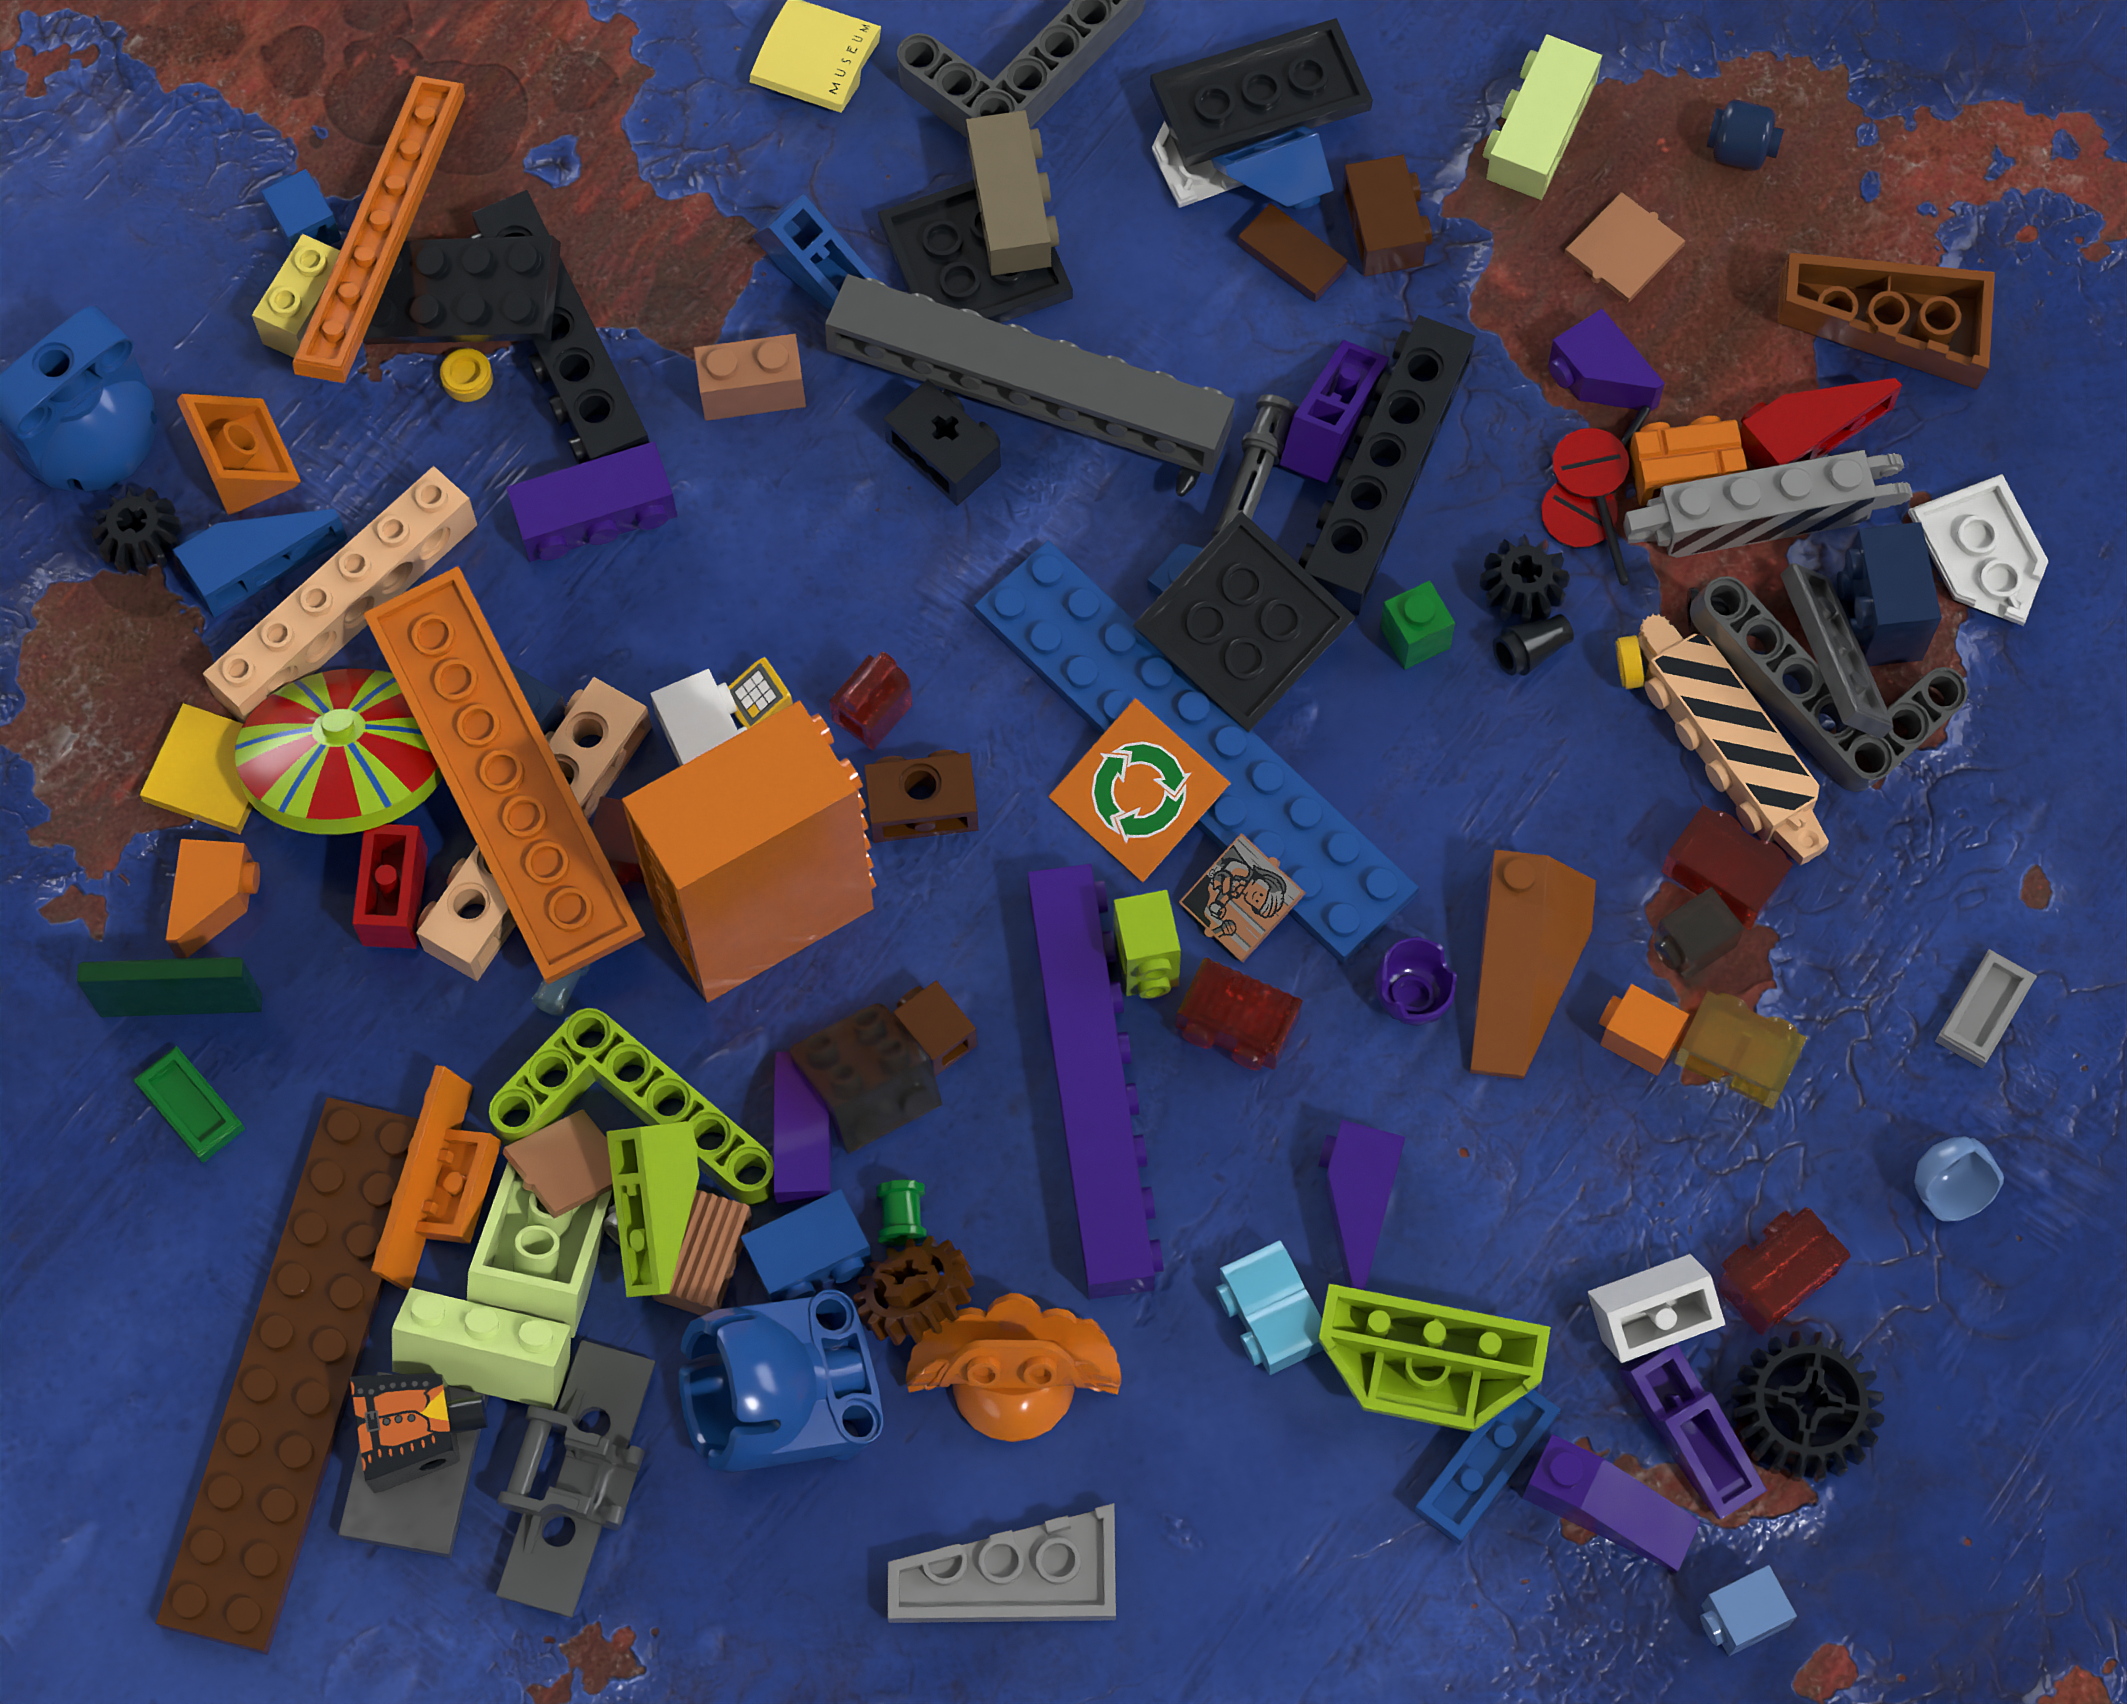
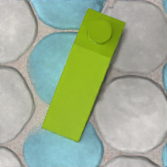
M693 1120L606 1132L626 1297L661 1295L670 1292L699 1179L698 1145L694 1135Z

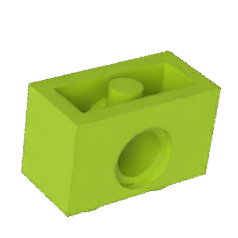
M1162 890L1115 899L1113 937L1126 996L1139 994L1141 998H1156L1169 993L1172 987L1179 986L1181 948L1168 891Z

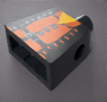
M442 1374L360 1375L350 1377L364 1478L373 1493L386 1491L458 1463L460 1461L457 1434L488 1428L487 1413L482 1394L451 1400L449 1385Z

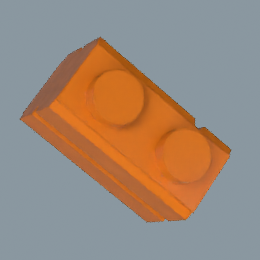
M1704 416L1694 420L1688 426L1670 428L1668 423L1656 422L1642 427L1640 432L1633 433L1629 449V459L1633 477L1635 478V488L1640 506L1647 505L1648 500L1659 497L1663 486L1747 471L1736 420L1721 421L1717 416Z

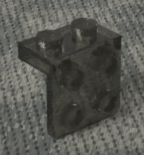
M875 1003L861 1009L855 1014L794 1044L790 1049L794 1064L827 1104L838 1142L847 1154L943 1105L930 1058L910 1034L894 1019V1015L884 1004Z

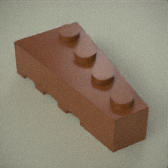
M1789 253L1780 275L1777 322L1978 389L1989 370L1995 272Z

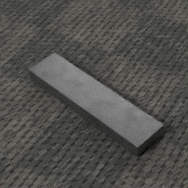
M1791 563L1780 576L1843 724L1882 739L1893 728V722L1830 578L1799 564Z

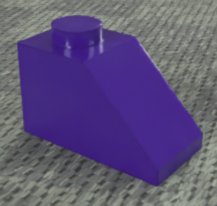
M1600 309L1553 339L1548 361L1549 371L1555 382L1563 389L1569 388L1579 401L1640 410L1642 406L1648 405L1651 411L1659 406L1665 383L1603 309Z

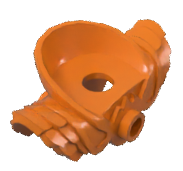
M1009 1293L996 1298L989 1305L987 1312L973 1307L958 1310L957 1312L960 1317L957 1320L945 1318L940 1322L942 1332L939 1334L934 1333L931 1328L924 1331L921 1342H918L912 1349L911 1360L908 1362L906 1372V1384L909 1393L921 1389L930 1390L936 1387H949L952 1384L957 1407L970 1425L978 1432L990 1438L1008 1442L1034 1439L1050 1431L1068 1411L1073 1399L1075 1386L1077 1388H1090L1097 1392L1106 1391L1118 1395L1121 1385L1120 1365L1117 1362L1116 1351L1110 1344L1106 1333L1092 1318L1083 1320L1081 1317L1076 1318L1069 1310L1060 1308L1047 1309L1041 1312L1040 1307L1031 1298L1019 1293Z

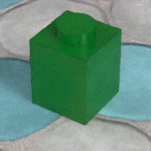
M1430 580L1383 603L1380 629L1404 670L1451 648L1455 622Z

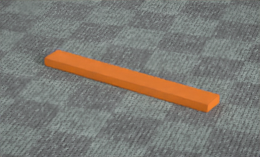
M422 76L415 77L294 357L293 368L295 375L345 383L465 98L464 84Z

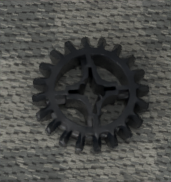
M1798 1330L1793 1331L1789 1336L1788 1347L1782 1339L1775 1336L1768 1342L1769 1353L1756 1348L1750 1355L1754 1366L1742 1365L1737 1374L1746 1385L1734 1386L1731 1392V1397L1734 1400L1745 1404L1734 1408L1731 1413L1732 1420L1739 1423H1749L1738 1434L1739 1440L1741 1442H1749L1754 1439L1758 1441L1759 1444L1751 1454L1753 1460L1758 1461L1762 1459L1766 1453L1775 1458L1769 1469L1772 1474H1778L1784 1464L1791 1465L1790 1475L1794 1482H1799L1803 1478L1806 1468H1810L1811 1476L1817 1483L1823 1482L1826 1478L1827 1466L1837 1477L1845 1475L1848 1471L1846 1460L1860 1465L1866 1458L1861 1446L1873 1448L1878 1441V1436L1870 1428L1880 1427L1884 1422V1415L1872 1409L1880 1405L1884 1400L1883 1392L1866 1389L1876 1380V1371L1867 1370L1859 1373L1857 1368L1864 1357L1859 1352L1854 1353L1849 1360L1842 1356L1841 1352L1845 1348L1843 1339H1837L1831 1349L1823 1347L1825 1338L1821 1331L1814 1333L1809 1345L1805 1344L1804 1337ZM1792 1367H1804V1373L1798 1385H1780L1778 1390L1765 1388L1766 1382L1776 1373ZM1824 1373L1840 1385L1849 1404H1846V1398L1834 1395L1827 1389L1824 1383ZM1810 1386L1808 1398L1814 1401L1812 1407L1818 1406V1408L1805 1426L1807 1415L1800 1411L1804 1405L1799 1407L1797 1405ZM1765 1408L1770 1409V1415L1780 1417L1788 1423L1791 1429V1440L1784 1437L1773 1426ZM1837 1423L1850 1425L1847 1434L1840 1440L1825 1446L1811 1447V1441L1816 1433V1428L1820 1426L1835 1427Z

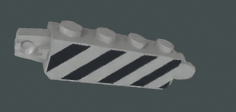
M1865 450L1663 486L1660 496L1648 500L1647 507L1627 512L1623 526L1628 544L1657 540L1658 546H1666L1669 556L1678 558L1858 525L1870 518L1872 510L1887 508L1892 505H1901L1913 496L1910 484L1907 482L1875 486L1873 481L1882 477L1893 476L1902 471L1904 463L1901 455L1893 453L1866 457Z

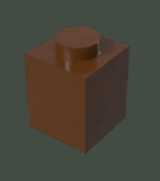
M937 980L925 989L922 986L911 989L898 1001L897 1009L893 1011L895 1029L934 1077L977 1047L976 1028Z

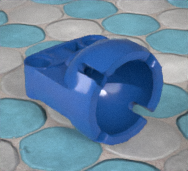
M89 306L77 312L0 374V425L11 447L28 473L49 487L68 492H74L75 479L80 482L85 492L108 490L128 479L149 456L156 434V429L153 425L157 423L155 399L133 354L134 342L98 306Z
M827 1289L819 1292L815 1297L718 1309L690 1321L682 1337L681 1352L690 1360L707 1354L718 1353V1356L713 1359L684 1364L679 1371V1391L683 1416L691 1442L700 1456L708 1458V1466L713 1470L736 1473L829 1457L836 1460H849L856 1457L881 1434L883 1414L879 1388L866 1336L852 1300L846 1294L838 1290ZM816 1314L824 1316L830 1322L832 1330L823 1328L819 1324ZM842 1419L850 1421L856 1427L858 1437L850 1435L845 1430Z

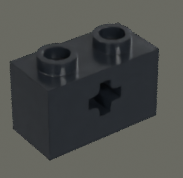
M927 379L883 418L885 438L891 447L958 506L1001 468V442L998 435L988 424L983 421L976 423L964 412L965 409L961 401L950 390L943 389L940 391Z

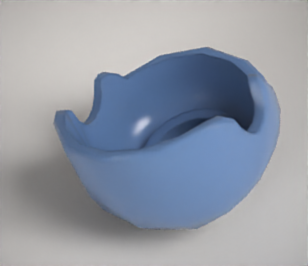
M1966 1136L1949 1138L1932 1145L1917 1163L1914 1184L1921 1200L1934 1217L1941 1221H1961L1979 1213L1995 1199L2003 1185L2004 1176L1985 1145L1975 1138L1969 1139Z

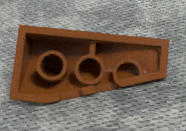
M1494 850L1488 878L1470 1073L1515 1079L1525 1078L1555 1009L1591 935L1596 880L1550 856Z

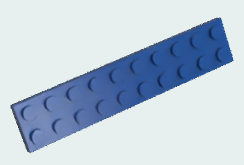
M1047 540L974 605V614L1101 735L1107 731L1136 698L1223 775L1231 784L1195 824L1223 851L1242 833L1268 858L1274 857L1280 861L1279 868L1306 892L1301 900L1290 910L1289 914L1342 964L1347 962L1418 895V885L1252 730L1247 732L1132 627L1136 621L1051 541Z

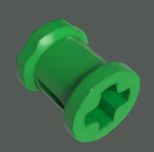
M892 1180L876 1186V1196L882 1200L883 1228L878 1231L879 1243L900 1247L905 1246L907 1239L911 1238L916 1245L925 1241L927 1230L921 1226L920 1198L925 1195V1185L915 1180Z

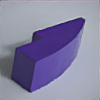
M830 1050L776 1052L774 1079V1194L777 1205L810 1204L832 1193Z
M1677 1343L1639 1356L1618 1369L1652 1428L1678 1467L1717 1519L1721 1520L1767 1491L1713 1394L1703 1390Z

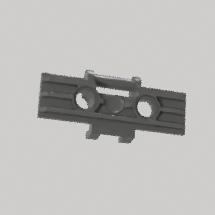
M581 1340L557 1412L536 1406L528 1407L525 1418L530 1422L507 1491H501L497 1500L499 1506L523 1514L496 1594L498 1598L573 1619L602 1527L619 1531L634 1482L645 1454L643 1449L636 1446L629 1447L655 1368L656 1362L654 1360ZM592 1411H601L608 1415L610 1418V1428L606 1435L601 1437L598 1434L580 1431L579 1423L584 1415ZM552 1429L553 1432L560 1433L561 1436L565 1437L564 1445L567 1451L556 1486L554 1488L549 1486L545 1498L540 1501L528 1496L550 1430ZM557 1517H566L575 1524L573 1539L561 1547L549 1545L544 1540V1529L547 1523Z

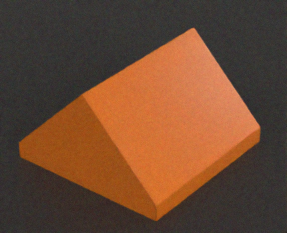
M181 394L178 397V405L228 516L293 489L301 482L264 399Z

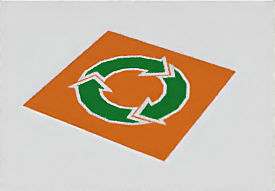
M1135 698L1048 797L1140 881L1144 882L1231 783Z

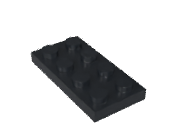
M1337 18L1154 73L1150 76V87L1184 167L1211 160L1213 157L1303 125L1312 129L1370 111L1373 102Z
M553 235L405 240L362 342L366 345L551 340L561 242Z

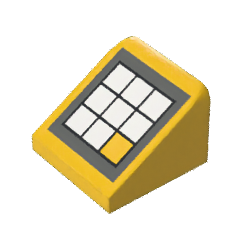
M766 657L756 661L728 686L737 708V712H734V715L743 727L746 726L747 729L793 704L791 694Z

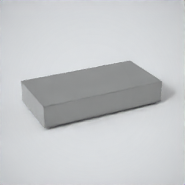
M1989 949L1935 1042L1983 1069L2037 976Z

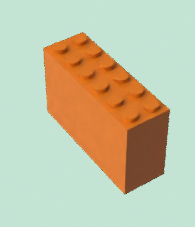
M800 700L622 798L655 919L707 1003L874 909L871 890L876 887V883L870 872L874 865L867 850L871 849V845L864 832L868 829V824L861 812L866 806L858 791L863 787L862 782L847 758L838 761L830 747L834 743L833 736L821 715L817 713L810 717Z

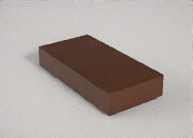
M1269 203L1238 236V246L1313 302H1316L1347 269L1348 260L1272 203Z

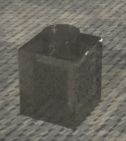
M1710 887L1660 920L1653 938L1656 941L1654 947L1661 961L1671 970L1676 968L1683 978L1687 980L1736 948L1744 927L1714 888Z

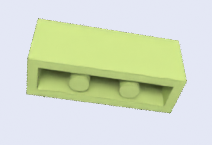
M1547 34L1538 52L1534 50L1529 51L1520 74V78L1525 79L1520 92L1514 89L1510 91L1501 116L1507 120L1501 131L1492 130L1483 152V157L1489 159L1487 180L1539 200L1543 199L1597 82L1602 59L1601 54Z
M410 1288L392 1327V1372L400 1374L438 1373L443 1375L450 1386L553 1410L570 1369L571 1326Z

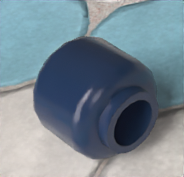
M1733 99L1726 104L1724 109L1716 108L1706 147L1714 149V158L1721 164L1757 171L1763 166L1766 156L1771 158L1777 157L1784 129L1774 127L1776 115L1772 108Z

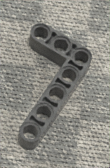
M1071 0L993 81L934 37L923 33L909 35L901 41L897 50L898 74L901 88L966 138V119L1026 110L1030 129L1141 16L1145 9L1146 0ZM1087 21H1097V22H1099V23H1098V24L1091 25V24H1086V23H1084V22H1087ZM1057 53H1064L1068 56L1060 58L1054 57L1052 55ZM919 63L928 65L922 68L913 67V65ZM1024 86L1035 87V89L1029 91L1021 90L1019 88ZM955 91L965 92L964 95L954 96L950 93Z
M1723 576L1712 580L1691 603V621L1703 636L1710 638L1730 666L1836 782L1846 790L1853 792L1865 791L1887 776L1966 702L1968 689L1962 675L1951 668H1935L1909 687L1887 707L1891 720L1900 721L1905 725L1908 731V740L1898 737L1893 729L1882 739L1843 724L1819 665L1737 578ZM1718 597L1725 601L1729 608V615L1725 616L1716 612L1711 605L1710 598ZM1747 636H1754L1762 642L1765 649L1764 655L1756 654L1749 648L1746 640ZM1784 674L1790 675L1797 680L1800 685V694L1791 693L1786 689L1782 679ZM1928 687L1936 688L1941 692L1944 697V707L1935 704L1928 694ZM1820 713L1832 718L1836 726V734L1829 733L1822 728L1818 718ZM1855 753H1861L1869 759L1872 766L1871 773H1866L1857 766L1854 757Z

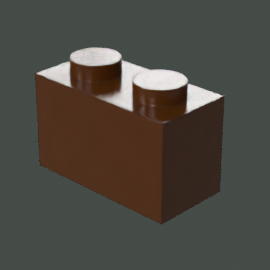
M1404 154L1346 164L1342 192L1364 277L1423 266L1426 246L1432 245V230L1428 216H1420L1416 202L1421 201L1420 183L1416 172H1408Z

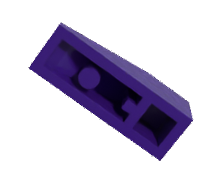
M1342 340L1293 416L1280 465L1295 470L1306 478L1328 483L1353 439L1390 358Z
M1341 1120L1337 1137L1326 1135L1318 1166L1328 1169L1325 1189L1346 1286L1365 1291L1405 1137Z
M1554 1434L1551 1435L1522 1498L1675 1573L1678 1572L1701 1522L1604 1458Z

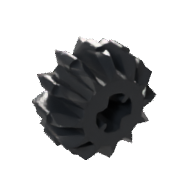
M128 485L126 498L121 500L108 494L107 502L110 509L95 510L94 518L98 526L92 529V538L95 544L99 545L98 552L104 562L108 564L115 562L118 571L124 575L135 565L139 573L144 576L148 573L149 564L153 562L166 568L167 559L164 553L174 552L173 549L180 546L176 536L181 534L183 530L179 517L175 516L176 510L173 503L167 498L160 499L157 492L152 490L151 487L138 496L136 490Z
M1526 534L1519 538L1518 547L1504 539L1499 543L1498 554L1489 552L1484 561L1486 571L1481 574L1480 587L1488 591L1485 597L1487 608L1502 605L1500 617L1503 621L1510 618L1513 613L1520 614L1519 619L1522 624L1530 622L1531 613H1534L1542 620L1550 617L1551 607L1559 608L1564 603L1566 594L1563 589L1568 586L1570 575L1568 571L1561 569L1564 562L1562 552L1547 555L1549 544L1546 539L1538 543L1536 547L1529 546V539ZM1522 577L1527 578V583H1522Z

